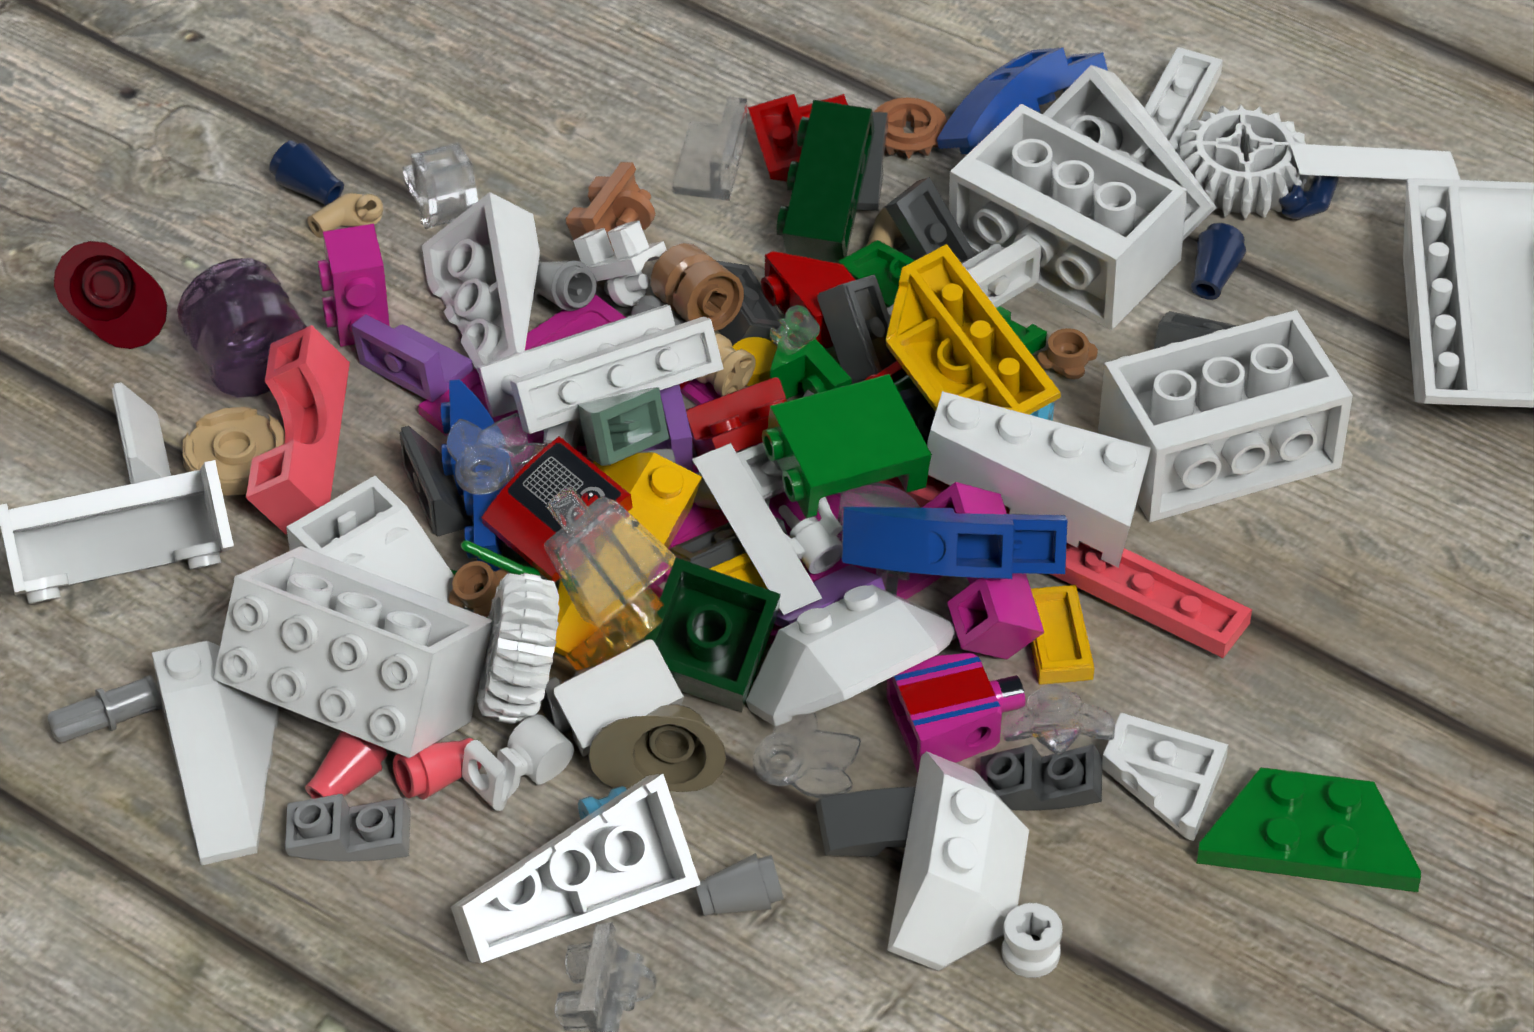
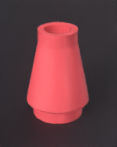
M342 731L339 733L312 780L305 786V790L312 799L343 794L345 797L382 771L381 762L387 757V752L381 746Z
M466 738L460 741L434 743L410 758L400 754L395 755L393 771L398 787L403 795L407 798L418 796L424 800L462 778L464 749L473 739ZM477 761L478 770H480L481 763Z

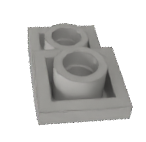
M343 794L288 803L285 850L289 856L324 861H373L409 856L411 810L404 797L353 807L348 806Z

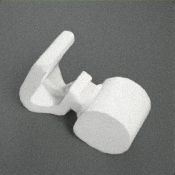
M536 714L523 720L514 729L509 737L508 746L498 751L497 758L480 741L473 740L469 742L464 749L462 777L495 811H502L508 798L519 787L521 776H529L537 785L544 784L553 779L569 764L574 753V745L543 715ZM477 761L481 763L487 774L479 773Z

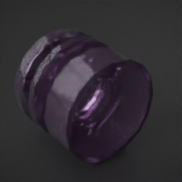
M252 258L230 259L212 265L193 279L182 293L177 308L179 325L187 335L191 346L199 354V359L212 382L221 392L235 397H256L270 392L269 387L265 383L270 344L307 327L297 309L289 301L288 294L282 288L274 272L267 264Z

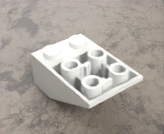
M376 476L369 478L286 527L289 551L303 546L450 603L449 593L453 589L454 574L409 508ZM463 607V609H466L474 613V610Z

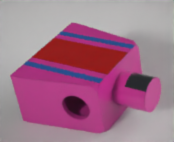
M973 653L933 656L887 679L886 697L917 773L921 756L926 751L957 763L995 748L1000 742L1002 713L1025 707V693L1020 678L1015 675L989 681L979 656Z

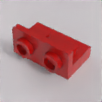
M776 377L770 378L686 409L692 442L697 457L730 443L737 452L763 442L762 432L768 428L770 406L787 402L780 379Z

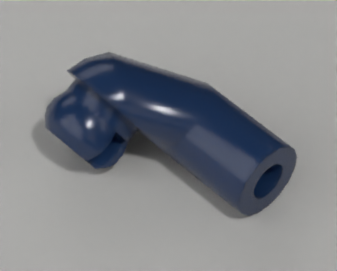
M1314 175L1309 190L1305 192L1301 186L1294 184L1291 192L1288 188L1289 193L1285 197L1279 198L1278 202L1284 208L1281 212L1286 217L1294 220L1325 212L1330 206L1339 178L1337 176Z

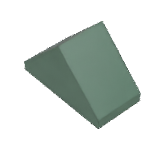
M659 387L577 404L588 457L601 466L611 465L669 439Z

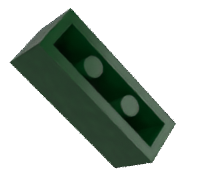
M813 100L810 117L801 118L797 136V146L802 147L799 162H791L787 178V190L792 191L789 206H781L777 220V235L783 236L786 254L838 263L839 260L847 257L875 132L871 108Z

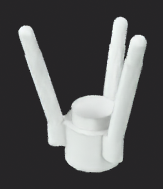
M826 497L819 500L818 512L821 516L820 521L816 517L805 518L800 521L786 505L779 507V514L792 529L790 537L786 534L785 536L798 558L812 574L826 571L842 557V542L836 535L843 527L832 514Z

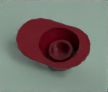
M87 241L73 246L61 257L54 274V288L58 300L72 316L100 339L117 348L134 349L147 345L160 334L167 319L168 306L163 288L152 275L128 255L106 242Z

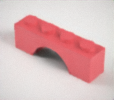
M312 325L270 344L265 383L272 392L283 418L285 444L252 458L246 499L285 535H287L286 527L330 502L350 362Z

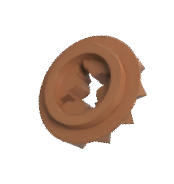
M918 98L893 99L883 103L874 111L888 113V130L885 144L888 154L893 155L897 152H903L907 155L908 159L915 152L928 156L932 147H938L937 138L947 123V118L940 108L933 103ZM906 122L911 123L914 133H904L903 127H906Z

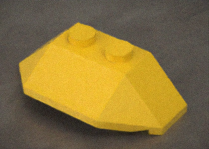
M947 244L902 267L899 287L886 336V346L935 412L942 391L1028 415L1061 398L1059 389Z

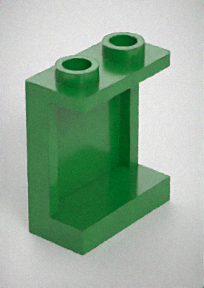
M890 374L770 406L768 428L762 432V441L766 455L770 461L777 460L783 472L782 480L786 495L791 502H798L805 518L817 516L819 500L823 497L890 478L898 477L906 493L926 487L932 454Z

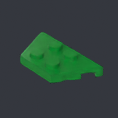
M1260 767L1199 842L1197 864L1418 892L1421 881V870L1373 781Z

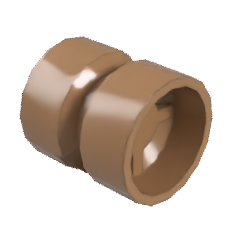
M682 243L669 248L657 260L651 273V288L655 297L664 304L670 305L671 309L687 322L704 316L711 319L713 329L717 331L731 323L741 309L744 300V288L740 279L694 244Z

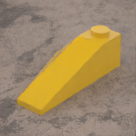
M655 452L636 453L611 465L601 466L595 461L593 463L631 494L633 508L592 538L594 553L560 578L558 588L559 625L554 651L586 668L595 667L605 660L689 514L702 476Z

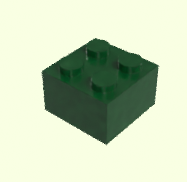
M676 557L644 641L651 639L655 642L680 691L742 712L779 613L781 594Z

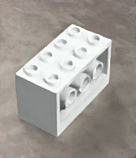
M1020 104L950 170L949 211L974 253L977 255L994 244H1000L1006 248L1029 235L1042 245L1039 281L1031 287L1110 330H1113L1181 261L1186 188L1023 104Z
M1294 310L1105 362L1098 433L1151 447L1137 499L1138 505L1150 523L1341 468L1353 395L1298 311Z
M299 546L235 576L213 680L410 758L471 722L494 620Z

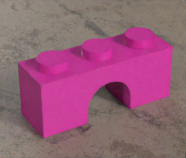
M954 482L922 507L953 508L955 513L1007 514L1001 494L959 482ZM1012 573V579L966 577L970 585L947 602L958 640L963 650L1007 660L1044 633L1026 573Z

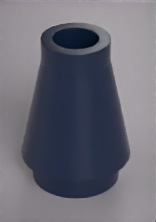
M293 140L287 141L272 157L269 170L275 175L277 184L313 198L325 206L341 196L344 183L335 177L306 143L298 144Z
M1214 223L1209 225L1206 231H1203L1198 236L1195 272L1191 285L1192 291L1197 296L1208 300L1217 299L1221 294L1222 288L1246 254L1245 238L1237 228L1225 223Z

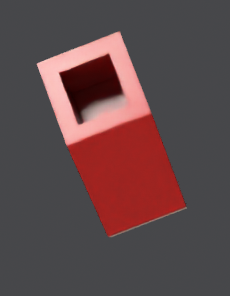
M772 251L765 254V277L761 279V288L764 296L772 306L777 305L787 319L796 316L817 341L827 349L834 345L817 295L838 285L854 281L855 278L843 264Z

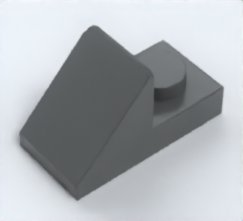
M930 177L918 180L885 206L906 240L905 243L896 249L897 251L917 260L947 244L961 263L976 256Z

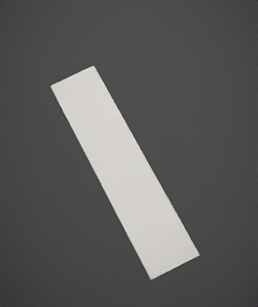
M1290 143L1300 175L1407 180V178L1461 180L1451 151Z
M727 444L692 459L768 590L781 594L779 609L782 614H788L822 599V596L732 444Z

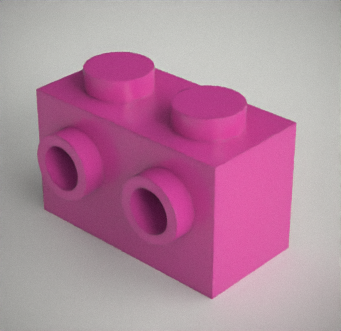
M374 224L323 231L326 260L317 261L322 291H330V296L322 298V306L326 327H336L340 347L355 345L351 325L365 314L390 326L384 265Z

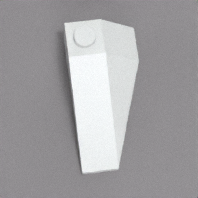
M1090 65L1043 113L1052 120L1091 138L1106 148L1128 157L1135 163L1186 188L1183 240L1217 208L1146 109L1115 73Z
M489 192L422 245L427 284L432 293L440 297L445 304L444 314L448 321L457 325L461 332V344L472 360L477 372V366L525 351L540 257L533 214Z
M209 641L152 652L162 708L201 866L258 853L266 801L265 787L268 768H271L274 729L277 727L279 717L278 705L213 680L220 646Z

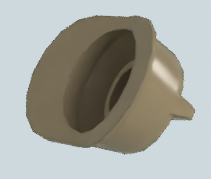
M679 704L660 706L646 716H635L614 721L602 728L595 736L588 754L592 771L601 782L613 788L625 786L626 789H629L649 775L664 774L669 791L674 792L698 791L712 785L722 774L726 762L724 744L716 732L705 723L700 714L689 707Z

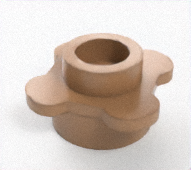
M1065 328L1057 330L1050 335L1047 350L1039 352L1037 362L1044 369L1053 368L1055 372L1065 375L1069 379H1078L1084 376L1086 364L1097 358L1098 350L1094 344L1089 342L1085 334L1076 329Z
M482 561L469 562L456 572L452 583L453 589L449 593V602L460 608L466 607L474 610V613L488 617L492 600L495 598L496 588L508 573L503 569L493 571L487 563ZM481 587H484L480 592L476 593Z

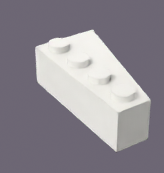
M942 391L927 442V447L932 454L928 472L929 476L948 485L959 482L999 493L1002 496L1004 505L1010 510L1009 514L1065 515L1068 520L1067 543L1078 547L1080 542L1103 552L1101 560L1119 567L1151 447Z
M664 774L645 777L452 905L451 910L469 962L483 963L700 885Z

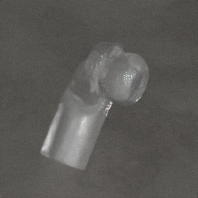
M801 305L792 306L786 312L785 318L778 320L781 324L777 330L771 327L770 339L778 344L777 348L779 351L786 354H794L818 337L820 326L807 308Z

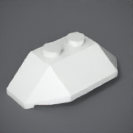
M874 585L855 587L846 592L843 599L824 608L805 611L799 615L796 622L779 629L746 699L748 710L776 727L789 722L795 715L810 714L845 701L939 654L950 644L951 640L958 637L954 623L929 609Z
M927 751L921 756L887 951L940 971L953 964L956 960L1004 935V922L1007 914L1018 906L1029 829L976 771Z

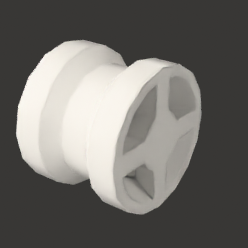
M1038 903L1019 905L1007 914L1004 922L1002 957L1008 969L1026 978H1039L1049 974L1057 967L1060 959V941L1063 932L1062 921L1058 914L1048 906ZM1031 935L1039 936L1040 940H1033Z

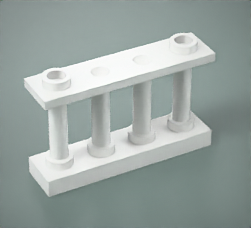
M667 304L477 366L491 417L518 410L522 429L529 434L579 418L577 404L647 388L659 387V390H663L724 369L711 319L703 316L675 326L671 307Z

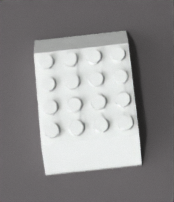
M1407 178L1403 263L1415 402L1424 404L1534 408V183Z

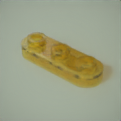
M649 587L593 630L566 653L564 657L578 671L586 667H595L623 653L663 621L656 613L664 606L663 602Z

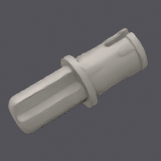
M148 675L143 679L106 692L102 688L96 689V696L50 712L48 714V723L53 737L58 742L63 743L108 727L109 731L116 730L117 723L153 710L162 709V701L155 681L151 675Z

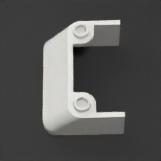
M215 460L204 462L200 470L9 510L7 503L0 505V528L15 596L26 594L28 604L61 597L59 587L175 562L188 560L190 570L222 563L220 553L228 551L234 546Z

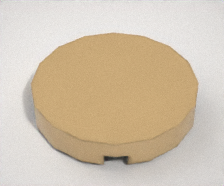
M248 407L223 408L206 414L196 422V429L190 435L187 432L183 439L184 468L187 472L200 470L204 462L215 460L222 494L225 496L245 495L247 493L252 458L285 444V431L279 421L269 414V419L264 416L258 415L257 409Z

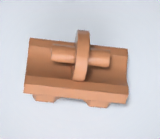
M620 162L610 177H595L589 185L588 197L591 204L588 208L573 207L566 217V224L573 240L592 230L605 228L607 233L620 225L638 220L643 230L651 225L656 215L655 209L650 202L651 194L647 190L640 189L635 182L634 174L636 168L633 162Z

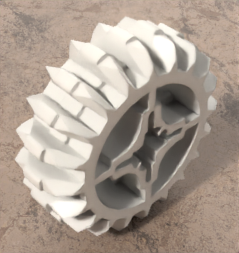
M1240 104L1237 110L1230 111L1221 105L1217 114L1204 111L1200 120L1190 121L1189 128L1186 132L1182 133V138L1178 143L1177 154L1214 205L1223 210L1225 217L1231 212L1241 213L1243 218L1246 219L1249 213L1256 212L1265 218L1270 209L1281 212L1284 208L1278 202L1279 198L1285 197L1289 193L1288 188L1291 192L1294 184L1304 189V184L1307 183L1308 175L1299 174L1290 143L1306 144L1304 134L1295 131L1294 122H1281L1279 112L1271 115L1263 114L1261 106L1255 111L1245 110Z
M510 573L503 577L496 588L495 598L492 600L488 616L489 619L494 620L477 696L478 708L482 716L495 718L497 722L515 724L516 722L521 723L529 716L536 715L540 710L541 700L544 699L545 688L549 682L554 647L557 643L556 633L559 625V594L554 581L541 579L539 575Z

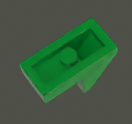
M796 316L786 320L770 369V378L776 377L780 379L786 399L802 392L806 393L807 390L817 394L852 384V378Z

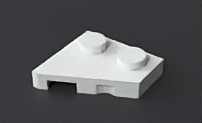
M1120 713L1103 753L1102 769L1182 836L1194 841L1226 761L1228 744Z

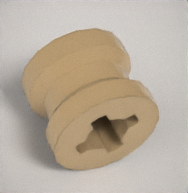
M715 334L724 369L696 378V380L704 384L710 382L714 385L715 392L720 396H724L743 389L748 384L753 375L756 360L754 355L748 351L732 348L731 341L725 336Z

